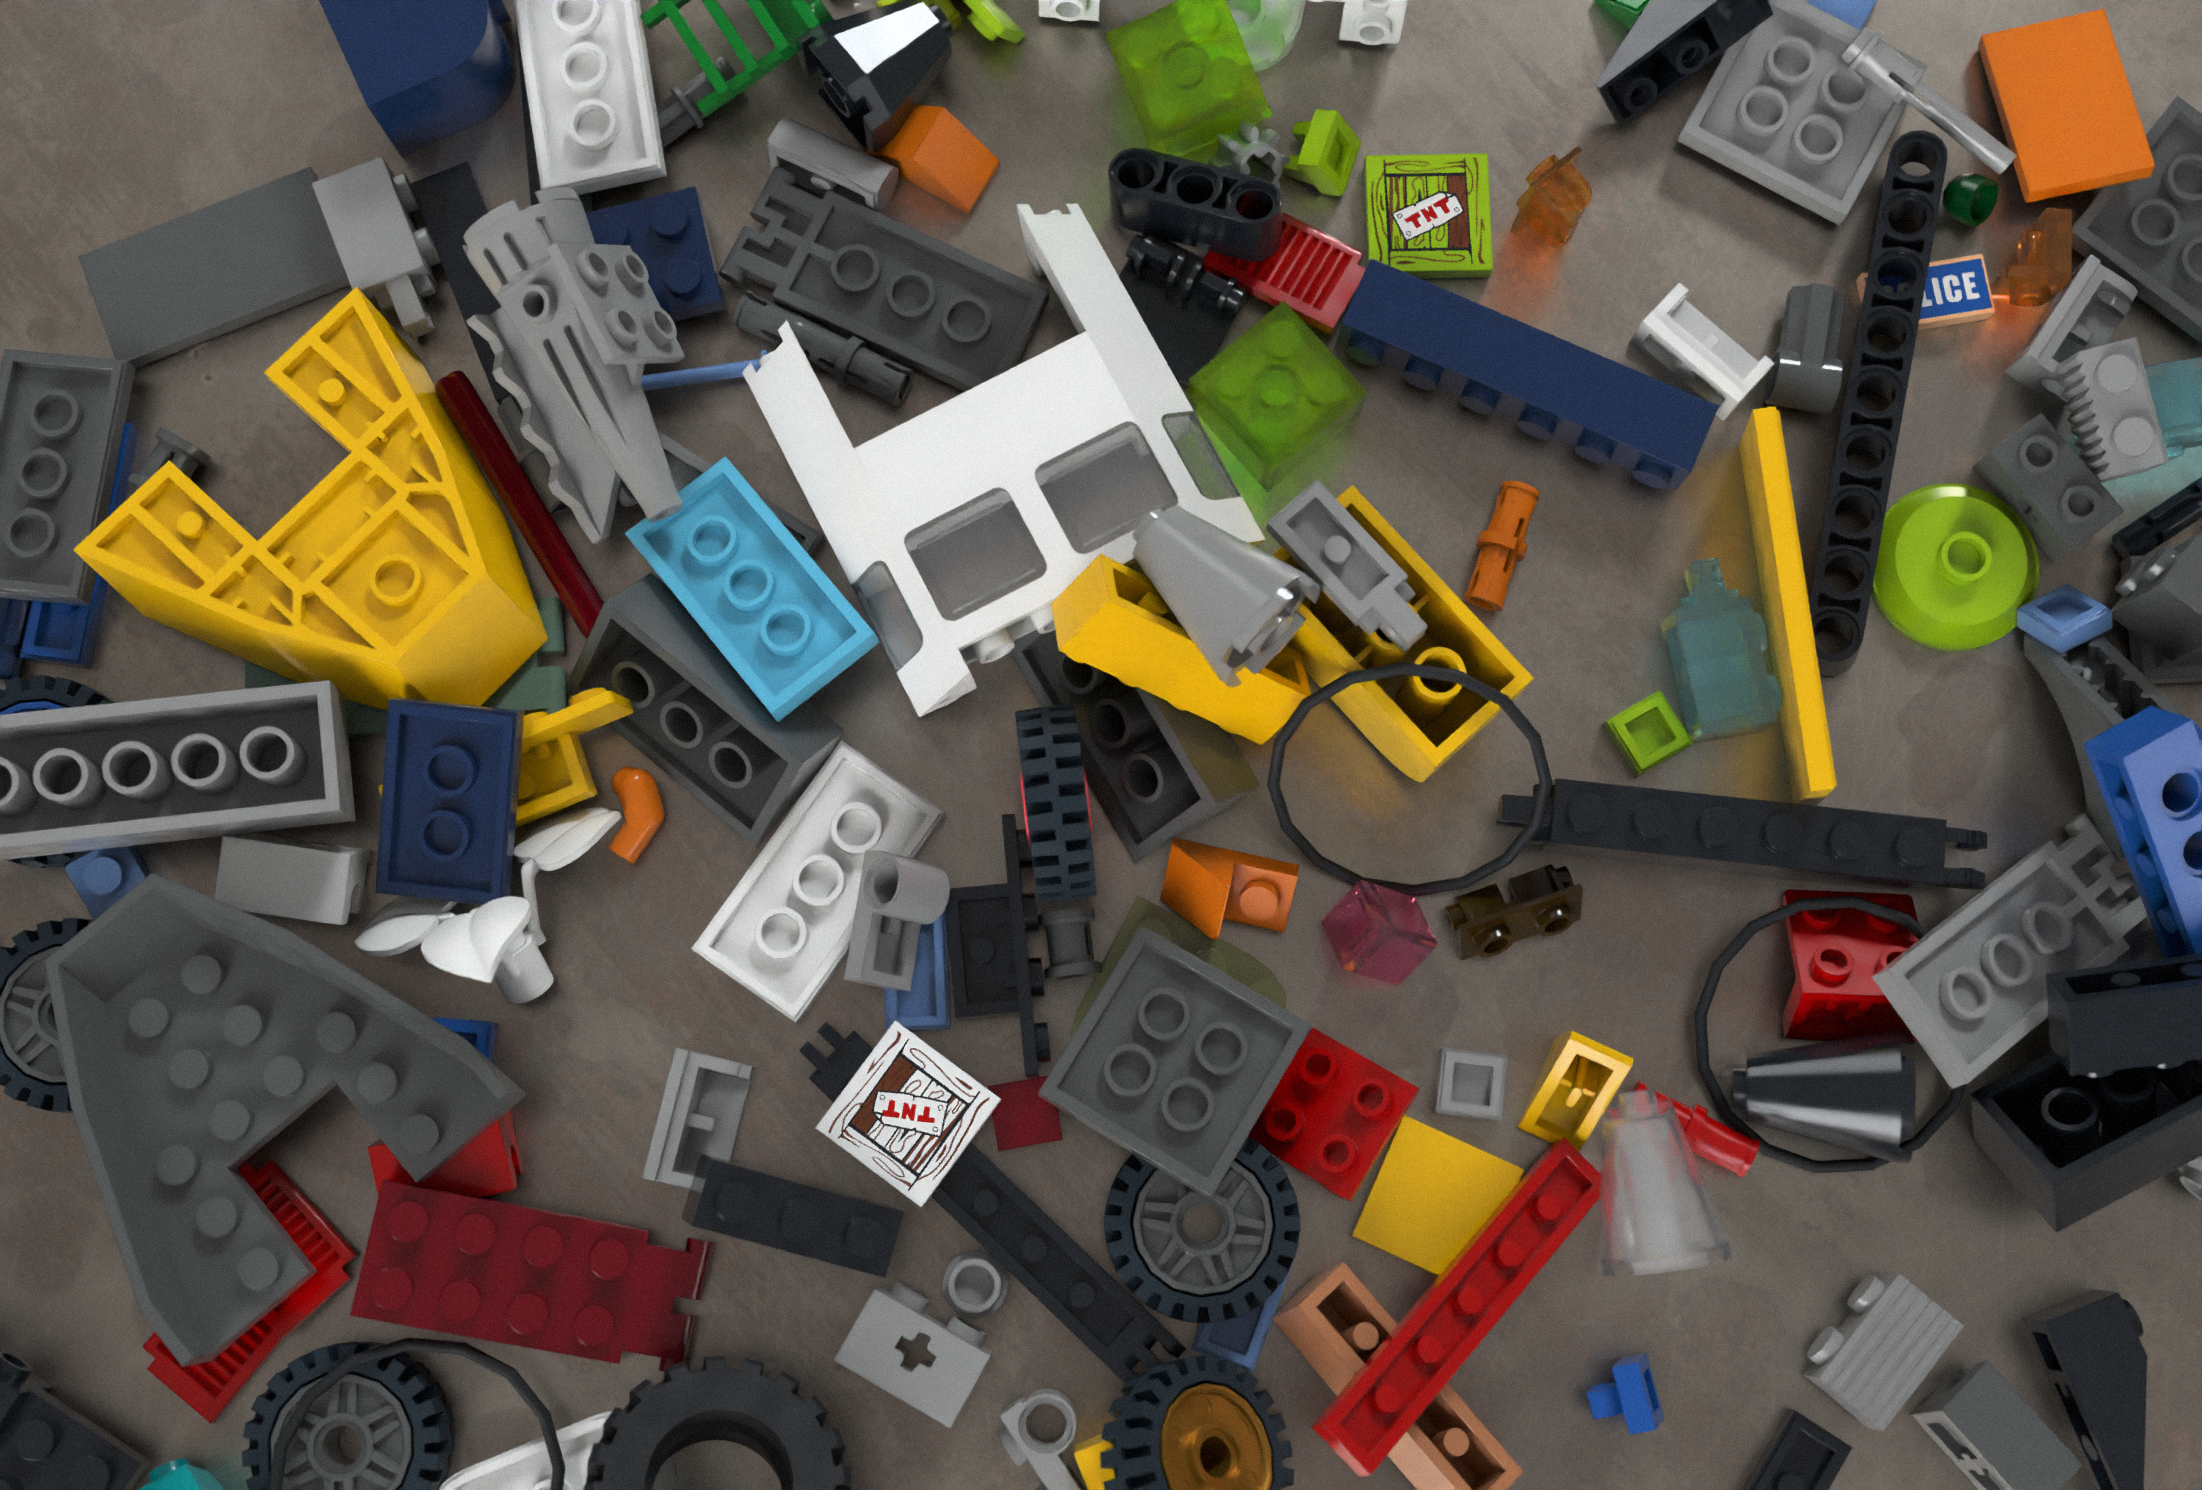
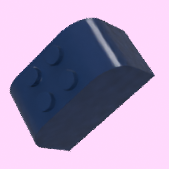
M319 0L367 107L401 157L481 123L494 115L510 96L516 78V61L509 41L501 25L512 21L502 0Z

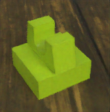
M1315 109L1312 120L1295 122L1292 134L1302 145V149L1299 155H1286L1290 158V162L1283 165L1282 169L1290 178L1314 185L1321 194L1343 196L1362 141L1337 110Z

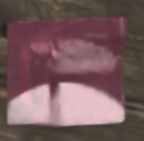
M1361 879L1321 921L1342 969L1392 985L1400 984L1438 945L1418 902L1413 897Z

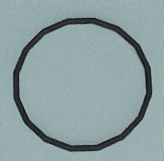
M1400 662L1347 672L1304 698L1274 739L1267 786L1281 829L1315 866L1360 889L1416 897L1467 888L1510 865L1542 826L1552 778L1541 735L1507 695L1460 670ZM1398 675L1458 683L1499 705L1529 740L1539 777V785L1530 822L1503 855L1457 878L1415 885L1362 877L1323 857L1293 825L1280 787L1286 743L1312 708L1352 684Z
M1857 896L1797 899L1749 922L1712 963L1694 1013L1697 1069L1721 1118L1734 1130L1759 1140L1758 1151L1763 1155L1814 1173L1872 1171L1891 1161L1874 1156L1868 1159L1816 1161L1766 1142L1731 1111L1709 1066L1706 1016L1720 976L1726 965L1756 932L1800 911L1855 908L1901 924L1918 940L1929 933L1907 913ZM1967 1084L1952 1089L1947 1102L1914 1138L1900 1143L1899 1147H1907L1911 1152L1923 1147L1958 1109Z
M407 1337L350 1355L303 1394L275 1443L268 1489L282 1490L287 1448L313 1402L357 1366L408 1350L462 1355L506 1378L540 1421L553 1468L550 1490H563L566 1467L550 1411L515 1368L465 1342Z

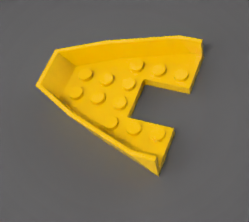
M356 286L264 372L272 384L350 453L258 541L253 538L169 460L80 542L73 551L143 616L295 682L309 683L330 680L345 694L346 700L387 711L389 699L395 697L481 706L548 640V636L505 515L455 422L435 391V385L422 361Z

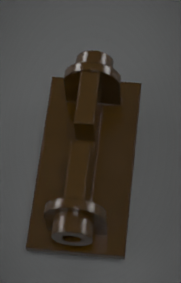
M1552 864L1508 879V886L1515 900L1505 903L1496 883L1455 896L1454 904L1444 907V912L1451 930H1458L1460 960L1462 961L1476 955L1481 957L1495 956L1507 950L1514 942L1537 934L1552 936L1565 931L1575 921L1581 920L1583 893L1581 884H1573L1571 874L1566 866L1555 869Z

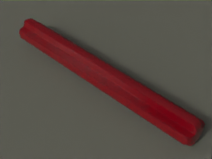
M460 370L449 373L436 382L435 391L581 634L588 639L604 605L603 600L551 514L548 513L545 504L525 471L517 464L516 456L469 378Z

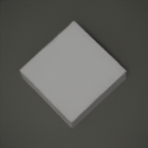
M1441 1048L1433 1113L1501 1121L1507 1056Z

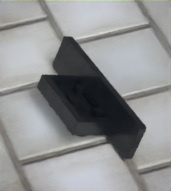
M1015 813L1003 814L1002 826L1008 883L951 888L946 906L955 1019L1020 1014L1026 1078L1039 1077V1062L1051 1061L1047 1022L1035 1023L1032 997L1045 996L1041 957L1029 958L1026 934L1027 932L1039 931L1035 893L1023 894L1020 869L1033 867V861L1026 829L1017 830Z

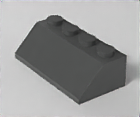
M652 573L605 601L565 685L566 691L572 696L588 689L605 688L606 691H613L630 699L634 712L607 725L754 846H757L765 839L807 789L830 757L845 731L808 700L777 722L666 584Z
M1036 629L1014 641L1015 646L1010 652L1042 706L1074 704L1082 767H1085L1087 782L1135 862L1168 845L1173 841V837L1180 838L1221 814L1261 785L1230 733L1224 731L1217 724L1192 712L1175 708L1168 701L1145 690L1127 686L1117 677L1087 663H1079L1072 660L1065 653L1058 650L1056 630L1040 634Z

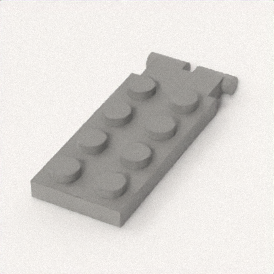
M2086 813L2074 818L2063 827L2070 838L2058 848L2052 841L2035 848L1872 977L1952 1089L1972 1081L2048 1017L2046 974L2109 966L2130 948L2123 939L2126 933L2135 926L2141 933L2152 928L2134 878L2129 872L2116 878L2109 868L2120 859L2105 843L2099 830Z

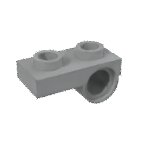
M865 851L844 980L889 990L910 992L921 924H930L936 921L943 914L949 900V879L941 868L931 866L927 862L886 851Z
M1041 1389L1031 1393L1026 1398L1024 1395L1001 1410L999 1417L1005 1427L998 1431L997 1435L1018 1466H1021L1026 1461L1030 1462L1043 1482L1034 1490H1086L1061 1453L1072 1442L1077 1424L1075 1407L1065 1394L1054 1389ZM1041 1404H1051L1058 1407L1066 1419V1427L1063 1433L1052 1440H1042L1034 1436L1027 1422L1028 1414L1034 1407Z

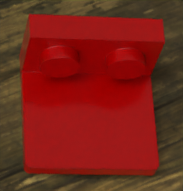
M1788 889L1785 891L1782 899V904L1785 906L1797 899L1857 896L1907 913L1918 922L1913 898L1907 894ZM1855 908L1806 910L1785 919L1796 976L1782 1015L1785 1038L1839 1040L1896 1029L1910 1030L1872 977L1918 941L1912 933L1901 924ZM1913 1035V1040H1914V1044H1915V1042H1916L1917 1039H1916L1915 1036Z

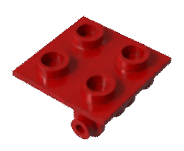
M1312 1027L1248 1137L1261 1144L1274 1156L1320 1183L1323 1188L1332 1194L1351 1202L1420 1089Z

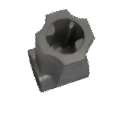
M1812 283L1806 286H1793L1787 293L1780 345L1772 357V361L1775 364L1771 367L1766 377L1764 401L1766 404L1825 415L1830 414L1833 410L1839 394L1843 373L1841 359H1836L1845 301V295L1835 291L1834 287Z

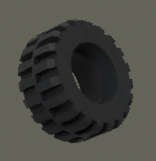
M725 1356L704 1357L702 1369L688 1371L687 1365L683 1361L665 1368L663 1381L653 1385L651 1381L645 1379L630 1391L629 1404L624 1409L617 1407L613 1409L603 1424V1436L600 1442L593 1444L587 1463V1479L584 1490H652L657 1473L668 1458L687 1446L710 1440L730 1441L755 1451L772 1467L780 1481L781 1490H851L852 1486L851 1469L848 1466H844L842 1458L846 1449L839 1428H828L825 1422L828 1410L816 1395L806 1401L797 1393L800 1381L784 1371L777 1380L763 1375L764 1362L745 1358L743 1369L725 1368Z

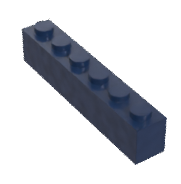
M1372 258L1344 316L1336 341L1337 345L1345 348L1348 356L1362 364L1378 366L1382 363L1403 372V378L1418 388L1432 391L1438 387L1459 396L1460 402L1474 412L1484 415H1492L1494 412L1517 421L1518 428L1528 435L1546 440L1555 437L1574 445L1576 453L1581 457L1599 464H1608L1610 461L1632 470L1633 477L1639 482L1658 489H1665L1668 486L1678 489L1689 476L1719 408L1717 404Z

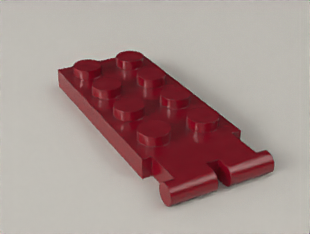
M383 1179L350 1316L620 1364L622 1351L660 1357L658 1370L664 1372L665 1368L683 1361L687 1365L697 1316L672 1310L676 1296L701 1300L713 1242L688 1237L685 1250L647 1243L649 1230Z

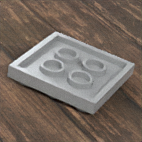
M1768 0L1773 15L1727 49L1677 141L1840 226L1847 217L1908 102L1902 99L1896 104L1892 101L1891 97L1856 69L1851 74L1846 71L1849 64L1840 57L1861 33V30L1803 0ZM1892 47L1895 51H1897L1915 67H1917L1918 69L1921 68L1925 73L1929 65ZM1894 72L1890 73L1894 78H1896L1899 82L1905 85L1912 93H1914V87H1911L1907 82H1905Z

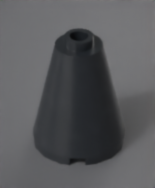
M1896 1029L1747 1055L1746 1069L1733 1068L1732 1107L1745 1108V1121L1888 1161L1910 1163L1912 1152L1907 1147H1899L1900 1137L1914 1138L1916 1071L1915 1061L1906 1060V1056H1901L1900 1044H1914L1913 1034L1910 1030Z

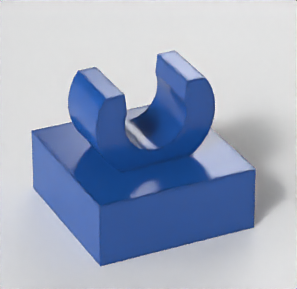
M1647 1353L1623 1357L1612 1367L1615 1381L1594 1385L1591 1391L1586 1392L1593 1419H1599L1624 1413L1629 1435L1656 1430L1665 1418Z

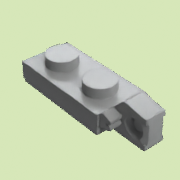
M1315 480L1266 523V530L1320 585V588L1355 626L1359 624L1368 635H1371L1380 627L1382 632L1403 652L1425 635L1424 633L1428 625L1407 604L1415 596V592L1406 582L1408 575L1319 481Z

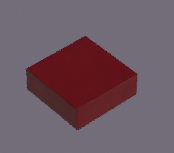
M1048 1076L988 1086V1090L1001 1099L998 1106L992 1112L998 1151L1063 1140L1058 1108L1040 1098L1038 1094Z

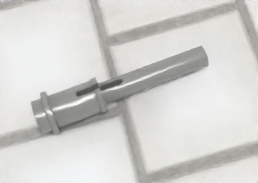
M1865 27L1840 57L1849 64L1846 71L1851 74L1856 69L1891 97L1892 101L1896 104L1904 99L1995 173L2000 175L2010 165L2016 155L1922 81L1920 78L1924 71L1921 68L1915 67L1880 39L1884 34L1880 29L1874 34ZM1894 72L1932 103L1930 105L1926 104L1890 73Z

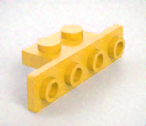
M593 688L572 696L569 699L570 706L548 715L547 712H536L524 716L515 828L598 795L578 736L632 714L634 710L630 699L613 691H606L605 688ZM383 784L377 787L381 800Z

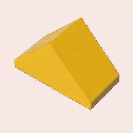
M1574 1031L1555 1036L1521 1115L1518 1128L1550 1143L1565 1137L1580 1152L1631 1069L1633 1058Z

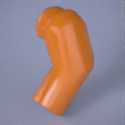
M628 766L618 770L612 779V791L619 796L626 820L607 848L634 865L663 823L665 811L657 781L647 770Z

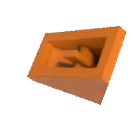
M916 105L896 136L888 144L875 153L868 150V148L865 152L899 169V177L969 215L1000 167V160L945 107Z

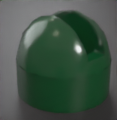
M1976 173L1961 174L1948 181L1942 196V204L1946 214L1954 220L1972 227L1981 225L1988 219L1996 205L1998 198L1997 182L1994 179Z

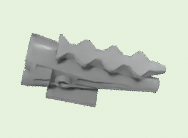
M553 187L535 192L540 204L520 210L515 199L482 216L465 232L463 238L467 245H462L470 263L501 306L490 315L475 314L466 322L488 341L495 355L492 374L496 382L516 397L523 411L520 430L525 439L544 453L551 467L548 482L551 493L572 509L579 525L592 544H597L610 536L621 479L642 507L649 522L663 520L684 507L677 492L641 380L645 364L677 363L685 355L676 339L677 330L672 318L660 307L648 283L649 275L643 261L628 245L595 244L577 192L568 187Z

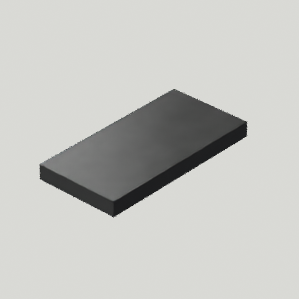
M307 167L78 256L116 360H127L135 368H138L350 285L312 183L319 181L312 168Z
M4 349L0 369V598L90 606L96 571L76 554L73 549L96 529L108 515L136 370L129 361Z

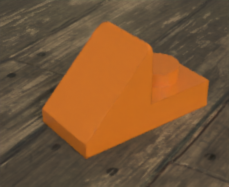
M1173 837L1160 899L1213 940H1218L1223 919L1285 932L1298 879L1299 865Z

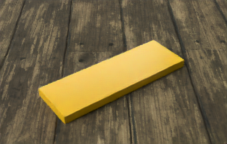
M1774 406L1752 410L1740 440L1739 449L1792 801L1794 804L1817 806L1834 790L1837 783L1780 412Z

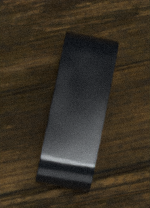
M1145 148L1123 150L1115 155L1109 163L1108 180L1111 213L1113 219L1123 228L1252 262L1268 259L1277 252L1281 245L1283 199L1280 190L1267 180Z

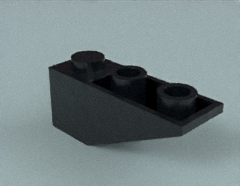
M1650 0L1595 83L1616 124L1620 128L1771 17L1773 11L1768 0Z

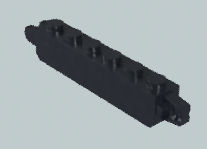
M1556 778L1552 781L1542 826L1529 841V843L1540 844V851L1555 855L1892 891L1923 892L1934 887L1966 890L1985 888V872H1980L1973 868L1944 867L1945 848H1956L1959 851L1967 852L1987 849V832L1946 827L1947 820L1568 779ZM1539 784L1533 785L1532 797L1501 795L1497 803L1496 825L1524 829L1530 822Z

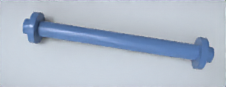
M766 349V350H761V358H762L763 356H765L766 354H768V350H767V349ZM761 358L642 376L641 383L644 391L744 377L742 372L750 363H752L756 372L761 368L759 365Z

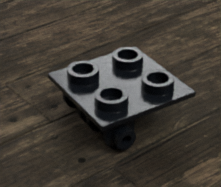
M1136 234L1127 249L1126 257L1129 259L1119 278L1176 380L1196 390L1249 293L1238 286V278L1232 276L1229 281H1226L1205 271L1206 262L1202 261L1204 258L1171 241L1157 238L1151 234H1142V236Z

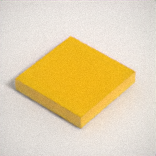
M1404 1115L1393 1133L1350 1236L1439 1276L1519 1183L1524 1169Z

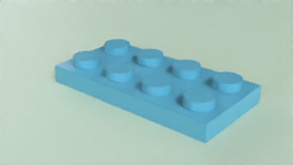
M726 456L678 492L684 504L681 510L657 522H649L647 517H645L625 533L777 722L781 721L880 643L874 631Z

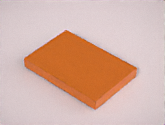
M2105 9L1981 35L1978 49L2008 148L2016 155L2013 164L2025 203L2151 177L2155 163Z

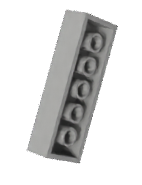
M330 680L0 715V860L356 821L345 694Z

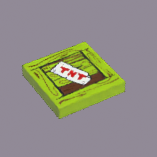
M1488 153L1365 155L1363 168L1367 266L1372 258L1419 279L1491 276L1493 258Z

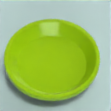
M1941 483L1922 487L1899 499L1885 512L1872 595L1879 609L1889 622L1901 633L1920 644L1949 651H1964L1983 647L1997 641L2017 626V609L2035 599L2040 568L2036 545L2024 522L2008 504L1995 495L1974 486L1956 483Z

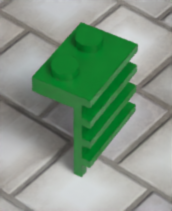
M658 0L659 3L640 15L649 29H652L669 17L715 89L696 103L706 117L797 54L795 39L815 26L834 20L821 0H812L810 2L808 0H746L776 46L766 55L756 60L719 1L701 0L746 68L729 81H726L680 10L681 7L691 0Z

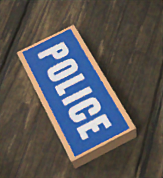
M1982 254L1929 262L1918 330L1985 320L1995 313ZM1868 272L1861 273L1855 280L1861 306ZM1887 275L1879 280L1884 289L1893 293L1904 292L1911 288L1904 278L1897 275ZM1879 334L1874 337L1885 336L1887 334Z

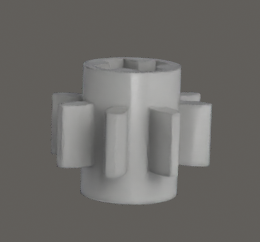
M1244 119L1240 121L1239 131L1231 132L1228 135L1219 132L1217 138L1220 143L1217 147L1216 157L1209 159L1208 165L1262 178L1273 183L1279 189L1281 185L1278 180L1282 173V166L1289 163L1290 158L1274 149L1281 137L1279 133L1267 126L1258 132L1257 126ZM1248 158H1252L1250 164L1247 165L1246 162Z

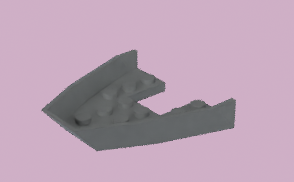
M153 872L44 960L71 1109L140 1313L182 1367L209 1362L215 1359L318 1272L236 1168L336 1085L341 1088L402 1166L418 1183L425 1182L527 1096L522 1089L466 1039L289 930Z

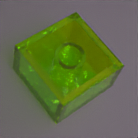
M1178 0L1105 33L1148 145L1153 151L1181 157L1217 141L1219 132L1228 135L1231 132L1239 131L1241 120L1245 119L1254 125L1274 116L1227 0Z
M1283 301L1189 378L1187 400L1196 414L1265 491L1269 492L1360 416L1368 392L1291 307Z

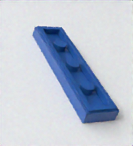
M125 423L107 517L125 501L128 486L126 480L130 476L139 431L131 423ZM96 572L90 606L31 601L20 657L29 662L91 669L108 582Z

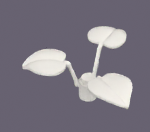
M613 808L574 809L551 816L528 831L514 848L516 860L520 863H525L521 868L524 898L516 896L497 898L479 908H474L469 914L465 913L456 916L449 911L457 902L399 896L381 908L368 921L353 943L361 954L371 957L393 956L421 943L422 954L434 966L459 976L491 983L494 977L505 1000L509 1004H522L531 1001L546 992L554 981V977L538 946L546 941V938L540 928L535 876L540 869L544 871L557 870L579 858L619 819L624 818L622 810ZM526 925H527V926H528V930H527V931H523L524 928H525Z

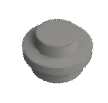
M981 1251L967 1252L956 1257L948 1265L942 1281L943 1294L948 1305L957 1314L973 1319L983 1318L994 1313L1004 1302L1008 1292V1276L1003 1265L992 1255Z

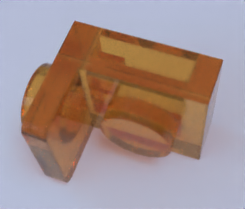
M2046 208L2035 222L2022 232L2017 251L2019 265L2006 266L1990 284L1992 298L2009 299V303L2016 307H2037L2050 302L2071 281L2072 209Z

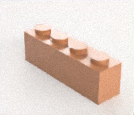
M1344 1262L1315 1275L1271 1318L1336 1395L1342 1391L1397 1326V1323ZM1446 1383L1388 1454L1389 1458L1417 1490H1507L1524 1472L1448 1383Z

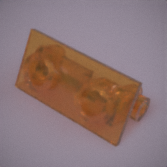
M1579 146L1575 147L1560 160L1555 154L1550 155L1528 175L1526 182L1529 184V188L1516 202L1519 211L1510 230L1513 235L1527 225L1543 244L1552 248L1565 246L1572 239L1578 225L1577 221L1581 219L1592 197L1590 184L1575 168L1582 152Z

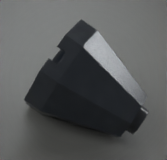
M903 0L822 23L795 39L799 62L806 75L810 77L817 71L821 75L820 81L823 86L817 90V93L824 105L856 143L863 145L867 142L868 150L875 153L896 136L952 55L949 37L954 32L945 14L934 3L926 6L924 2L919 0Z

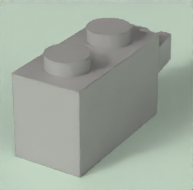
M381 156L312 183L352 290L357 286L378 311L382 310L385 313L395 309L403 329L408 332L412 339L434 331L435 328L423 297L436 293L435 289L440 287L432 266L440 263L441 260L428 229L425 227L418 230L411 212L420 209L406 174L395 176Z

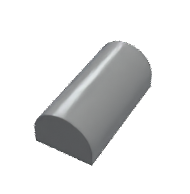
M784 117L776 125L766 142L770 174L774 167H780L795 176L796 181L793 186L823 199L828 189L876 212L885 213L897 186L899 169L788 117Z

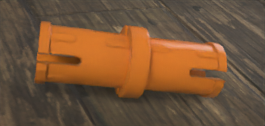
M1502 481L1491 521H1489L1487 530L1481 531L1476 546L1480 552L1472 578L1463 597L1467 603L1488 611H1502L1516 564L1525 558L1528 546L1524 540L1531 516L1539 500L1540 492L1522 482Z

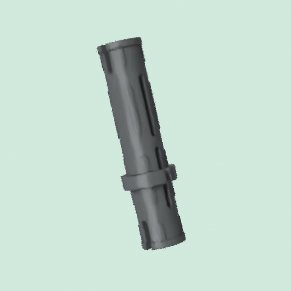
M747 290L746 296L742 295L739 299L732 317L733 326L765 339L778 347L783 342L778 329L787 320L808 361L831 373L833 381L843 386H848L852 383L888 401L894 406H898L900 400L905 398L913 380V369L891 361L877 354V352L868 349L865 340L856 336L848 339L840 334L838 335L798 313L769 301V299L757 294L753 290Z

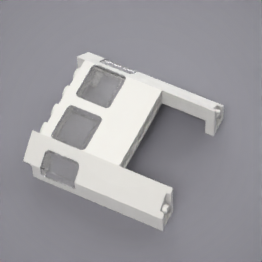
M1016 204L1028 259L1038 277L1046 274L1079 335L853 448L787 320L778 329L783 342L775 351L766 354L759 360L761 368L756 372L752 363H750L742 372L919 718L935 709L949 705L959 697L977 688L967 666L968 664L979 660L981 664H985L1003 657L1014 648L1015 644L1013 641L1036 629L1040 634L1054 631L1052 602L1100 553L1144 575L1145 572L1133 556V551L1137 544V541L1133 539V533L1142 519L1152 510L1160 508L1166 511L1173 506H1179L1252 546L1266 540L1078 204H1066L1067 214H1062L1060 210H1053L1046 214H1034L1029 204Z

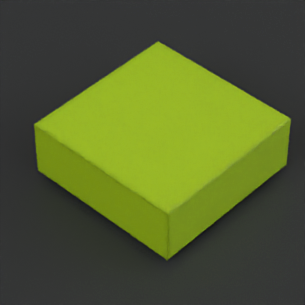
M1661 690L1651 694L1602 724L1635 778L1694 744Z

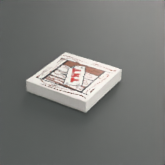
M894 1021L815 1128L917 1205L923 1207L998 1106L1001 1099L904 1026Z

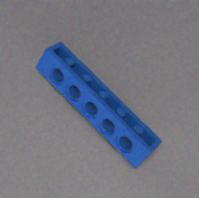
M2149 706L2086 741L2083 745L2163 958L2202 953V731L2190 718Z

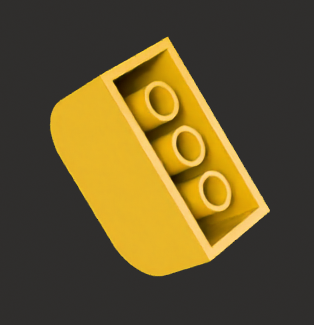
M1351 485L1336 500L1408 575L1406 582L1415 592V596L1407 604L1428 625V628L1425 630V635L1403 652L1382 632L1380 627L1371 635H1368L1359 624L1355 626L1320 588V596L1316 604L1305 596L1301 605L1296 610L1306 620L1286 644V646L1302 654L1307 674L1320 688H1323L1347 672L1407 662L1460 670L1504 693L1512 701L1516 700L1533 681L1534 678L1365 497ZM1282 546L1271 555L1307 574ZM1398 675L1352 684L1330 697L1395 767L1417 782H1424L1503 711L1499 705L1456 682L1409 675Z

